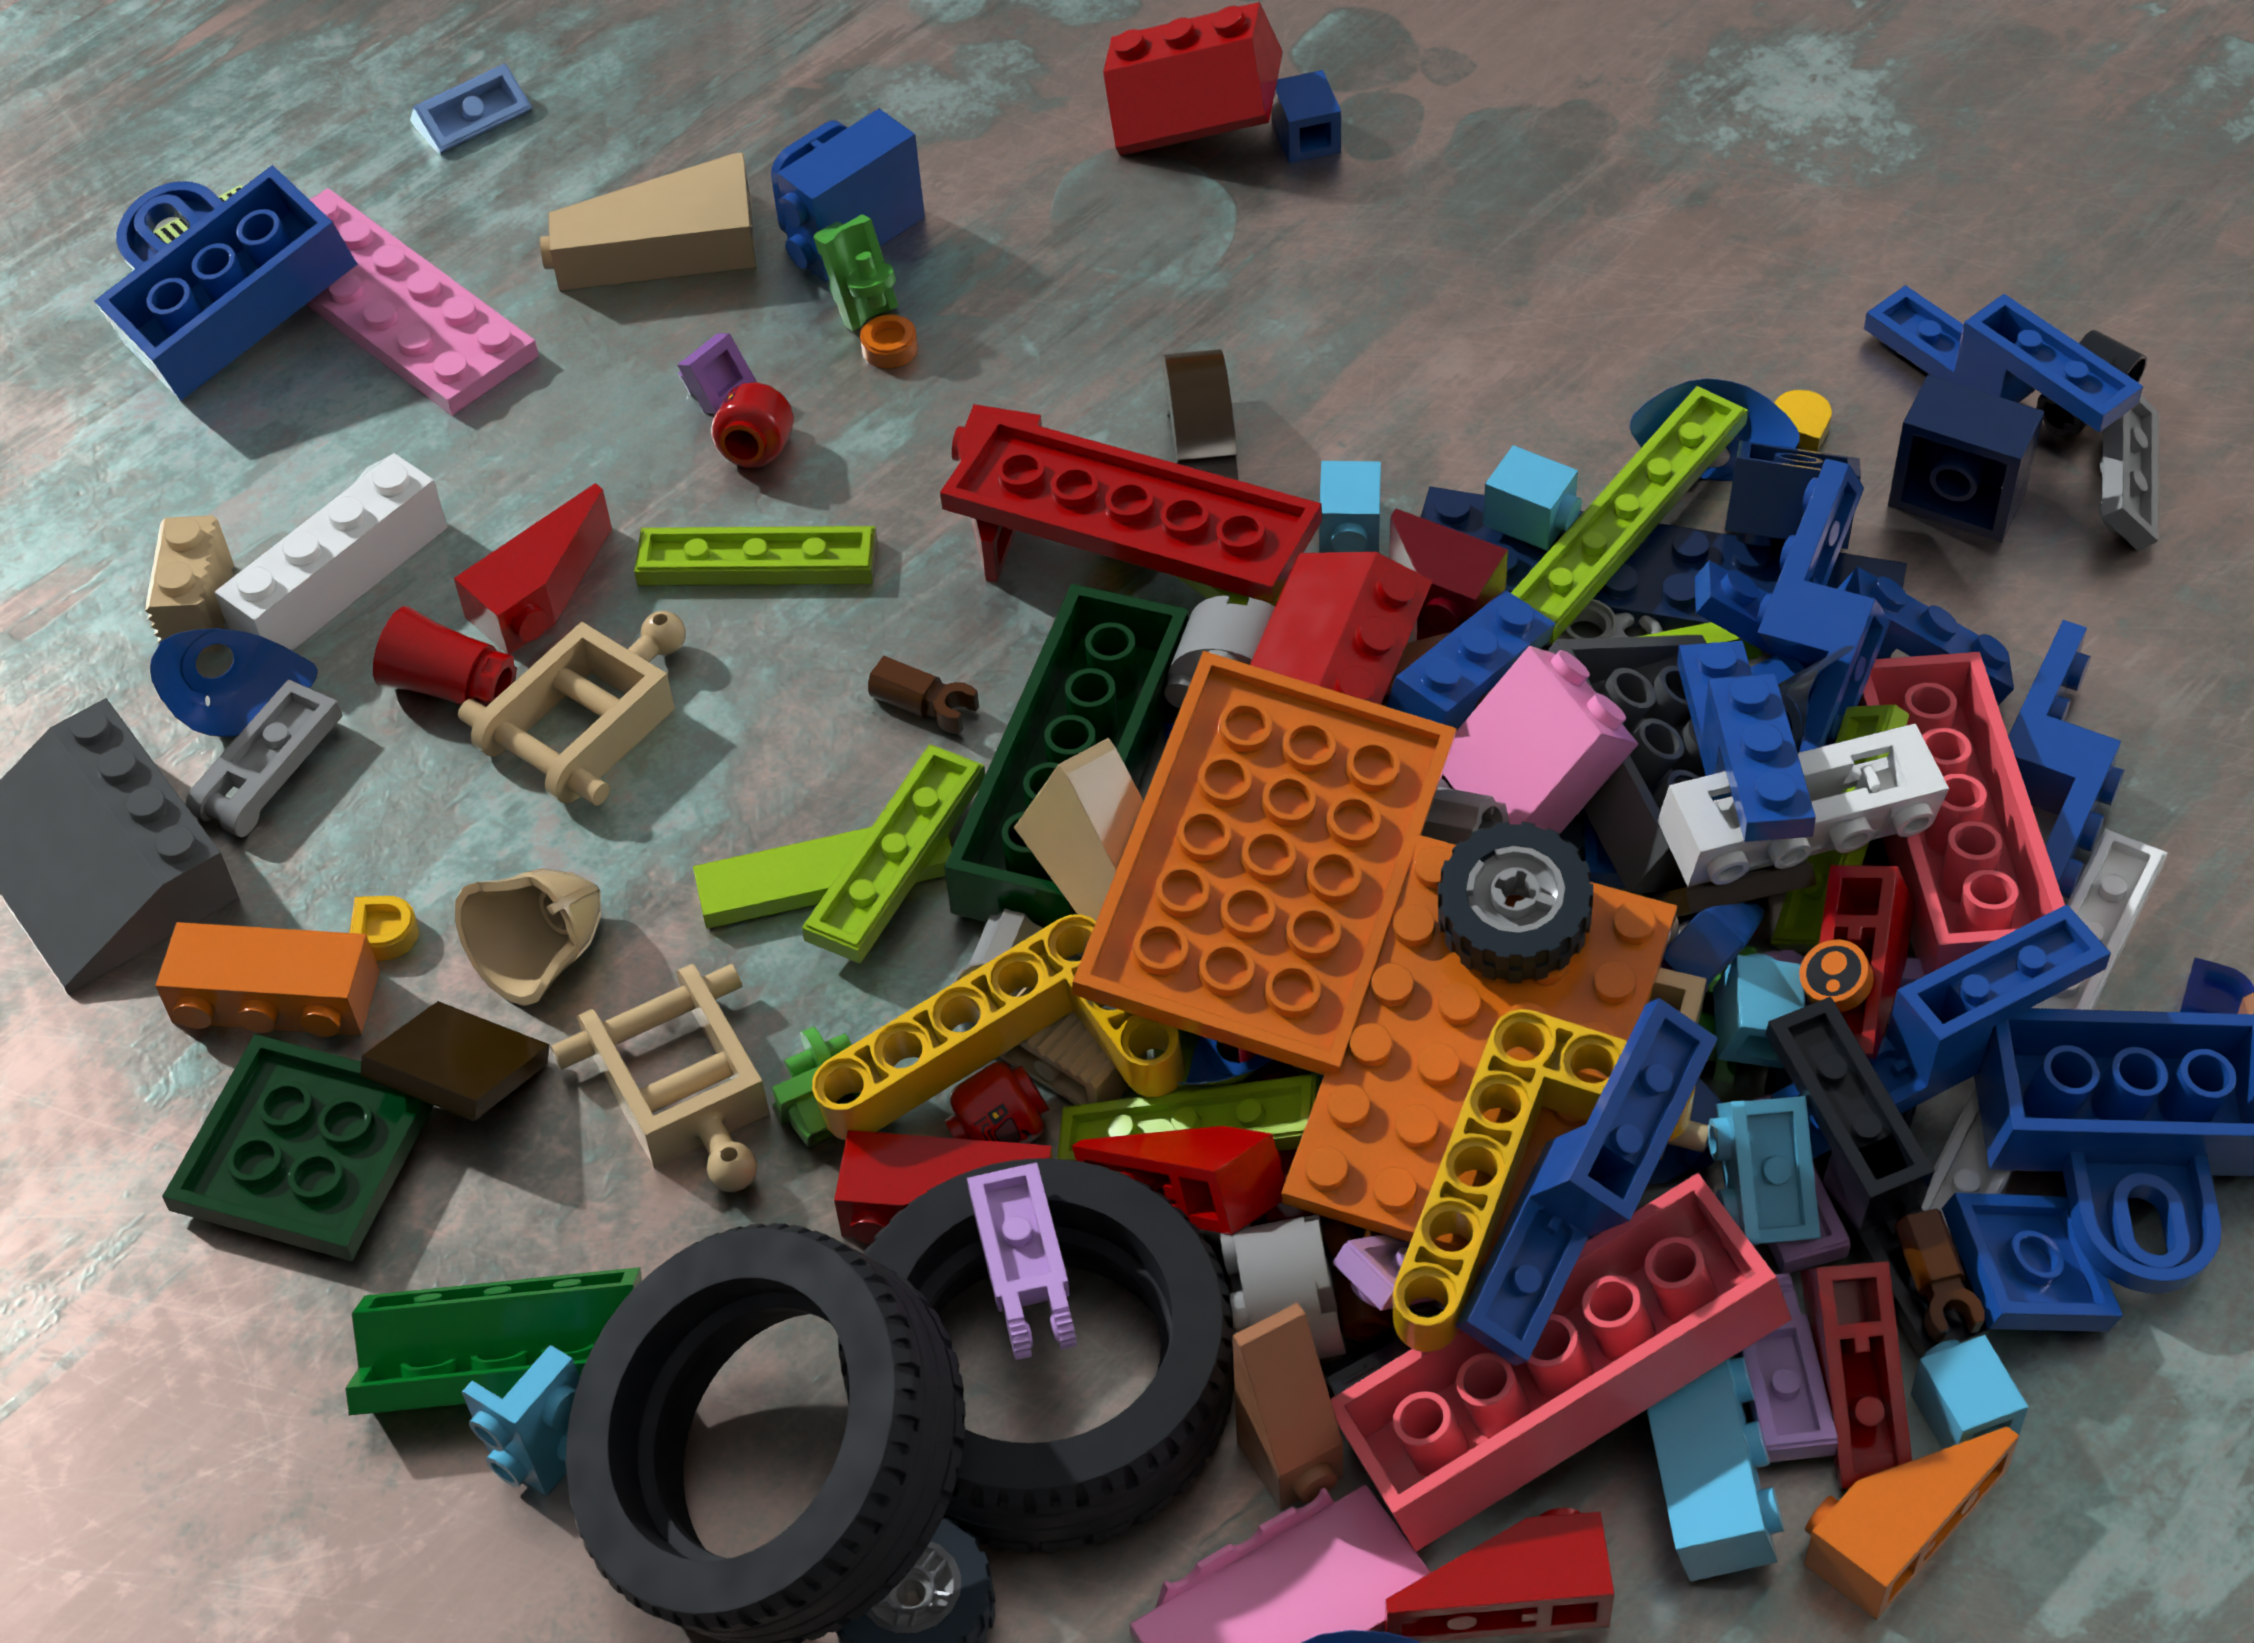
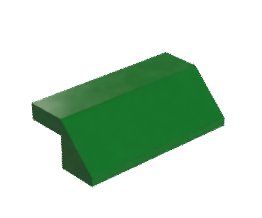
M641 1268L364 1295L351 1313L358 1369L345 1388L349 1416L466 1404L461 1392L471 1381L503 1399L550 1345L571 1357L579 1376H581L590 1352L606 1323L625 1298L642 1281Z

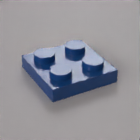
M1954 1193L1941 1208L1973 1291L1984 1308V1319L1988 1329L2109 1332L2123 1317L2107 1277L2089 1262L2078 1245L2073 1230L2068 1197Z

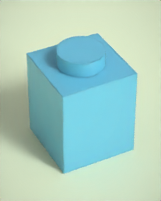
M1512 445L1485 483L1483 526L1548 551L1562 530L1567 531L1580 514L1582 499L1576 496L1578 470Z
M1321 461L1320 503H1322V522L1319 526V553L1379 552L1381 462Z
M1764 954L1737 955L1713 987L1716 1037H1718L1716 1041L1718 1060L1775 1068L1784 1067L1765 1033L1768 1021L1805 1007L1804 989L1799 977L1801 964L1777 961L1773 957Z
M1986 1335L1961 1344L1958 1340L1944 1341L1929 1349L1919 1360L1910 1394L1942 1449L2004 1427H2009L2018 1435L2020 1434L2028 1405Z

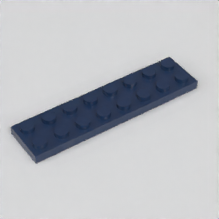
M1429 486L1421 518L1508 549L1506 590L1511 593L1548 552L1483 526L1484 495ZM1659 523L1593 599L1606 604L1614 614L1626 612L1633 615L1635 621L1631 627L1641 628L1639 619L1645 615L1656 619L1663 632L1710 623L1709 620L1696 614L1695 576L1710 560L1728 571H1740L1747 575L1758 588L1767 593H1773L1781 573L1780 556L1785 543L1772 541L1771 546L1751 545L1737 541L1735 539L1736 535ZM1562 530V531L1560 532V534L1558 535V537L1556 538V540L1554 541V543L1551 545V547L1549 548V550H1550V549L1553 547V545L1562 537V535H1563L1566 531H1563V530ZM1839 552L1826 585L1837 589L1858 566L1877 578L1884 576L1892 579L1903 589L1907 563Z

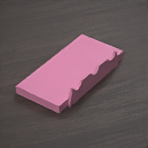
M1366 1484L1335 1503L1324 1487L1308 1505L1298 1509L1292 1506L1261 1524L1255 1534L1247 1541L1239 1545L1229 1543L1196 1563L1194 1569L1181 1580L1176 1582H1168L1167 1580L1163 1582L1156 1608L1130 1623V1633L1137 1643H1301L1319 1634L1346 1630L1382 1632L1385 1630L1386 1598L1431 1572Z

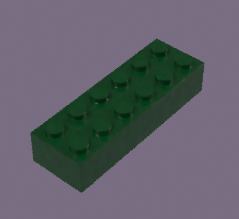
M1071 583L944 866L951 914L987 922L990 915H998L1004 909L1026 914L1033 923L1043 928L1060 918L1077 914L1014 827L1058 764L1107 738L1116 747L1136 787L1138 786L1171 707V704L1164 695L1167 675L1188 622L1189 609Z

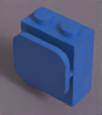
M880 108L850 127H846L836 120L822 124L783 149L772 165L771 181L780 229L787 234L785 242L787 253L795 265L801 269L807 268L825 283L829 281L822 256L818 254L813 238L816 232L836 221L845 224L863 214L872 219L881 247L925 218L915 133Z

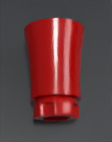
M402 606L391 615L380 634L373 658V678L378 686L413 691L444 699L458 705H462L468 699H474L487 707L515 682L517 667L514 665L513 656L497 651L493 645L470 638L443 626L409 606Z

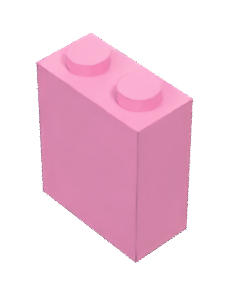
M1528 646L1456 731L1443 775L1455 790L1493 796L1496 802L1506 803L1509 824L1535 823L1537 828L1544 830L1550 828L1561 833L1639 744L1623 726V722L1626 720L1623 711L1609 698L1593 690L1586 681L1590 676L1589 671L1576 657L1564 650H1559L1555 654Z

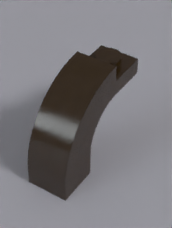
M1222 350L1162 355L1167 415H1170L1176 464L1238 480L1234 417L1228 374Z

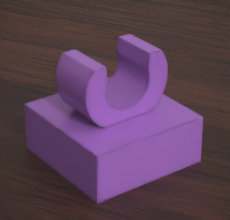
M717 333L677 364L680 372H678L680 379L688 393L694 394L704 413H716L725 397L733 388L743 383L757 382L730 333Z

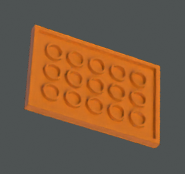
M1203 651L1072 981V995L1324 1075L1326 1071L1339 1074L1351 1034L1354 1030L1416 848L1413 833L1422 835L1454 743L1457 728Z
M1413 833L1416 848L1354 1030L1351 1034L1339 1074L1327 1071L1324 1074L1281 1192L1282 1203L1411 1242L1490 1033L1498 1019L1510 1011L1519 1009L1533 1010L1628 1041L1645 1004L1649 1003L1676 920L1677 905L1593 883V908L1590 932H1586L1585 945L1579 954L1575 953L1570 958L1569 965L1560 971L1556 969L1548 973L1547 978L1537 981L1534 978L1522 980V983H1508V980L1496 978L1494 981L1482 977V973L1474 968L1470 971L1461 964L1460 957L1455 952L1451 953L1445 944L1444 931L1440 932L1438 922V883H1441L1442 866L1445 860H1450L1452 849L1456 845ZM1510 895L1506 897V905L1514 907L1516 901H1521L1524 897ZM1522 1046L1512 1048L1506 1052L1508 1056L1520 1061L1532 1060L1539 1055L1533 1049ZM1588 1068L1575 1073L1578 1079L1587 1083H1599L1608 1078L1597 1069ZM1542 1106L1483 1265L1486 1264L1546 1142L1586 1125L1588 1121ZM1498 1107L1489 1109L1482 1114L1485 1119L1500 1124L1510 1122L1516 1118L1513 1112ZM1480 1170L1466 1171L1458 1177L1462 1183L1472 1187L1485 1186L1493 1180L1489 1174ZM1454 1233L1443 1234L1433 1241L1436 1247L1449 1252L1462 1250L1469 1245L1466 1238Z

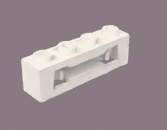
M1916 723L1798 753L1816 816L1813 837L1744 842L1733 797L1715 801L1711 798L1731 792L1726 771L1669 785L1657 821L1687 887L1711 881L1717 885L1727 884L1739 879L1749 871L1773 865L1779 869L1789 868L1801 863L1811 855L1835 849L1840 853L1851 852L1863 847L1873 839L1893 834L1909 837L1926 830L1934 823L1949 787ZM1889 752L1888 757L1857 765H1854L1853 762ZM1856 787L1850 792L1842 793V790Z

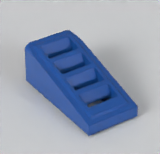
M1756 902L1714 906L1700 911L1667 946L1663 958L1677 972L1706 978L1707 987L1745 948L1764 918L1763 913L1765 910Z

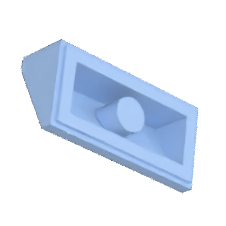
M504 63L413 106L411 121L420 134L440 155L532 111L533 107L507 64Z

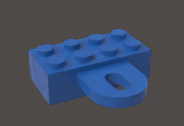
M271 165L224 202L206 186L188 181L167 183L140 196L125 211L116 233L118 250L132 269V272L95 299L94 302L123 343L182 401L354 268L357 262L334 223L278 169ZM170 217L180 218L190 228L169 244L162 242L154 234L155 227L164 219Z
M2029 1008L1994 1026L1980 1073L1974 1076L1989 1170L2063 1172L2073 1230L2078 1245L2089 1262L2113 1282L2134 1291L2153 1294L2173 1292L2194 1282L2214 1258L2221 1240V1220L2211 1175L2254 1176V1014ZM2128 1199H2144L2157 1209L2161 1219L2167 1254H2150L2137 1244L2133 1233Z

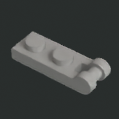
M288 679L191 788L185 805L193 816L207 822L216 819L220 821L223 830L238 837H245L251 833L259 819L260 810L342 718L338 701ZM234 786L239 790L230 799L225 795Z

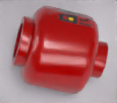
M758 382L743 383L730 390L713 418L711 435L714 446L725 459L734 465L748 469L762 468L774 462L787 443L794 424L793 411L784 395L773 387Z
M997 1061L956 1085L951 1090L949 1101L955 1114L944 1120L953 1138L1028 1144L1042 1134L1044 1121L1041 1115L1050 1109L1022 1065L1013 1070L1005 1062Z

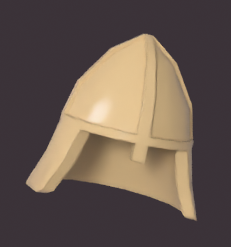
M548 869L524 872L501 880L475 882L464 886L455 900L457 931L461 945L473 968L492 990L507 1001L522 1006L539 1002L552 982L589 947L601 917V893L596 884L571 872Z

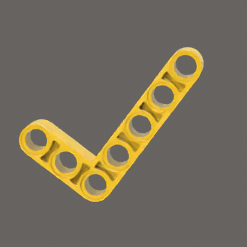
M1082 914L1068 915L1056 920L826 1060L813 1076L812 1091L826 1126L835 1137L846 1140L848 1130L877 1132L1074 1011L1127 1084L1136 1093L1146 1097H1161L1173 1092L1180 1085L1177 1083L1182 1082L1185 1075V1061L1179 1032L1175 1027L1119 1009L1106 1010L1103 1009L1105 1006L1103 1004L1072 995V981L1080 961H1068V959L1075 954L1084 953L1096 921ZM1020 988H1033L1029 994L1024 996H1010L1015 990ZM965 1022L977 1023L973 1028L965 1032L952 1031L958 1025ZM1150 1049L1165 1051L1160 1057L1144 1060L1138 1058L1143 1052ZM908 1057L919 1058L913 1065L906 1068L894 1067L898 1062ZM861 1093L852 1102L847 1104L836 1103L846 1094Z
M1519 1009L1510 1011L1498 1019L1490 1033L1394 1284L1393 1322L1396 1334L1405 1345L1417 1351L1431 1352L1440 1350L1452 1342L1459 1328L1455 1327V1324L1479 1277L1542 1106L1588 1121L1627 1040L1533 1010ZM1522 1046L1533 1049L1539 1055L1532 1060L1520 1061L1508 1056L1506 1052L1512 1048ZM1588 1068L1597 1069L1608 1078L1599 1083H1587L1578 1079L1575 1073ZM1695 1087L1669 1141L1683 1134L1690 1123ZM1498 1107L1513 1112L1516 1118L1510 1122L1500 1124L1485 1119L1482 1114L1489 1109ZM1480 1170L1489 1174L1493 1180L1485 1186L1472 1187L1462 1183L1458 1177L1466 1171ZM1454 1233L1466 1238L1469 1245L1462 1250L1449 1252L1436 1247L1433 1241L1443 1234ZM1427 1297L1441 1302L1445 1309L1437 1316L1425 1318L1415 1315L1408 1307L1415 1300Z

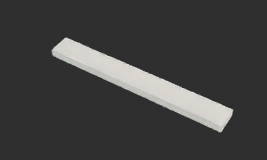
M2104 830L2067 904L2111 952L2105 970L2031 1008L2094 1009L2164 866L2168 852L2111 830ZM1974 1087L1933 1168L1935 1172L1922 1205L1923 1211L1935 1208L1941 1211L1959 1257L1960 1255L1941 1208L1954 1193L2003 1194L2015 1171L1989 1170L1976 1087Z

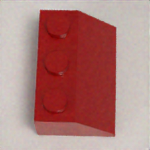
M1260 2L1239 7L1228 6L1218 12L1193 18H1178L1167 24L1142 30L1131 29L1111 37L1103 75L1115 148L1119 156L1269 123L1283 50Z
M1379 552L1300 553L1293 564L1249 665L1381 705L1433 581Z

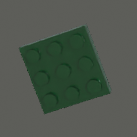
M254 1034L162 1198L171 1212L353 1261L434 1105L360 1076L361 1061Z

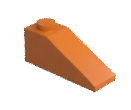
M2004 1427L1857 1480L1839 1501L1832 1495L1828 1496L1817 1507L1806 1524L1805 1532L1811 1535L1804 1565L1877 1620L2007 1472L2019 1435L2009 1427Z

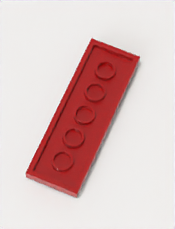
M994 413L940 491L943 510L1274 604L1283 589L1296 558L1300 553H1304L1322 522V503Z

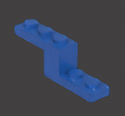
M1906 285L1866 312L1864 330L1931 376L2017 403L2025 399L2036 389L2099 433L2140 402L2143 390L2141 384L2006 294H2002L1964 321V324Z
M1825 459L1819 477L1811 479L1806 487L1802 502L1804 515L1796 535L1789 536L1782 548L1780 576L1773 593H1768L1763 598L1757 615L1758 634L1771 651L1780 656L1814 664L1845 646L1852 645L1855 647L1852 651L1819 671L1809 691L1805 736L1800 752L1835 744L1846 708L1855 707L1859 704L1890 624V619L1876 599L1826 586L1864 490L1862 483L1850 464Z
M1709 560L1695 576L1696 614L1772 656L1777 655L1771 651L1758 634L1757 615L1760 604L1768 593L1758 588L1744 573L1737 570L1728 571ZM1858 566L1837 588L1876 599L1890 619L1889 627L1876 659L1889 658L1896 649L1910 657L1980 652L1997 704L1999 705L2014 690L2009 652L1994 637L1987 634L1978 635L1958 624L1953 616L1943 608L1935 605L1928 607L1907 595L1902 587L1892 579L1884 576L1877 578ZM1799 661V663L1804 668H1807L1810 665H1812L1810 663Z
M1504 590L1397 675L1386 707L1448 725L1458 730L1474 711L1478 699L1499 682L1528 646L1540 649L1549 642L1556 623L1526 602Z
M2062 620L2008 737L2031 805L2059 815L2045 847L2062 897L2070 899L2084 866V862L2075 858L2079 849L2092 852L2105 818L2104 815L2096 813L2100 802L2112 806L2125 770L2114 766L2121 744L2120 740L2064 721L2071 700L2063 696L2067 688L2074 691L2079 690L2091 656L2081 653L2087 628Z
M1743 641L1679 645L1677 665L1705 775L1708 776L1726 771L1731 789L1729 793L1711 797L1712 800L1733 797L1744 842L1813 837L1816 816L1776 675H1752Z
M2068 904L1897 990L1886 1037L1882 1039L1876 1060L1869 1061L1900 1114L1979 1074L1994 1026L2106 969L2111 952ZM1793 1083L1772 1094L1771 1099L1800 1097L1801 1095ZM1807 1107L1812 1159L1832 1149Z
M1661 998L1645 1004L1587 1124L1546 1142L1455 1327L1514 1366L1528 1362L1588 1237L1631 1220L1718 1037Z

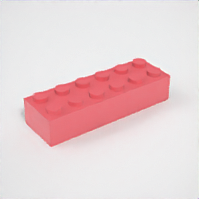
M1980 652L1876 659L1858 706L1895 704L1910 714L1907 725L1916 723L1949 787L1934 823L1926 830L1909 837H1901L1898 834L1881 837L1889 866H1898L1914 900L1910 938L1916 958L1920 959L1924 976L2065 905Z
M1697 1173L1635 1211L1630 1221L1602 1231L1586 1241L1528 1362L1514 1366L1459 1329L1452 1342L1444 1348L1431 1352L1411 1349L1330 1400L1339 1428L1414 1551L1417 1552L1786 1324L1792 1318L1776 1275L1700 1174Z

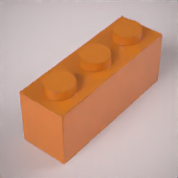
M176 922L155 987L171 1022L190 1028L203 1029L209 1026L245 1028L257 1033L283 1030L308 1032L320 1037H331L336 1034L362 1036L380 970L366 934Z

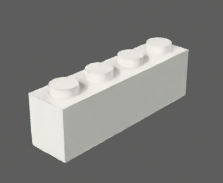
M395 453L367 467L351 487L215 591L228 630L244 631L259 635L293 651L448 528L434 479Z

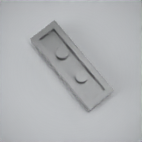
M2141 395L2139 404L2103 430V458L2100 460L2102 501L2099 504V512L2105 526L2112 533H2119L2137 551L2159 541V411Z

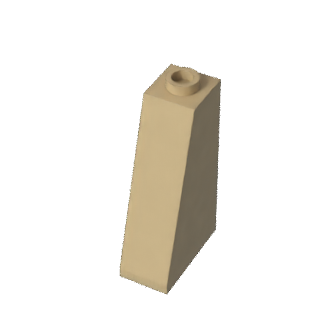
M742 152L723 156L548 212L549 235L540 236V249L544 269H554L559 291L755 268L757 264L751 197L744 154Z
M1107 738L1058 764L1014 828L1076 913L1091 917L1097 921L1144 801L1116 747Z

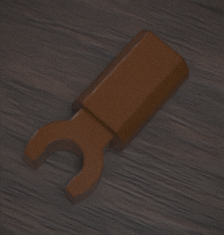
M884 655L869 676L868 693L870 697L925 719L928 716L934 717L937 725L949 733L960 734L964 729L962 713L953 708L965 707L975 712L979 708L978 691L973 686L962 682L944 684L937 676Z
M1935 1208L1906 1215L1894 1225V1230L1918 1294L1923 1297L1926 1296L1929 1303L1924 1319L1928 1334L1935 1342L1945 1338L1949 1330L1947 1321L1943 1316V1312L1946 1310H1954L1962 1314L1970 1333L1979 1332L1984 1323L1985 1311L1979 1298L1973 1292L1963 1288L1962 1283L1966 1280V1276L1941 1211Z
M1334 1219L1323 1223L1324 1241L1334 1259L1348 1240L1378 1235L1377 1232L1361 1227L1353 1230L1351 1224ZM1333 1265L1331 1269L1332 1285L1342 1335L1359 1342H1365L1382 1337L1391 1331L1394 1325L1392 1310L1381 1311L1379 1308L1361 1300L1352 1290L1351 1281Z

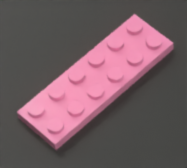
M327 188L309 199L334 223L355 258L357 265L306 305L451 416L455 415L539 357L535 339L332 190Z

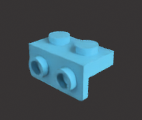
M1806 1096L1716 1104L1717 1118H1710L1708 1123V1141L1711 1156L1714 1161H1722L1724 1189L1717 1190L1716 1197L1752 1245L1821 1238Z
M551 1345L503 1399L474 1381H471L461 1392L473 1417L469 1422V1426L477 1437L484 1442L489 1452L485 1460L490 1469L499 1478L513 1487H519L522 1482H525L545 1496L552 1491L567 1473L566 1443L569 1416L580 1379L573 1359Z

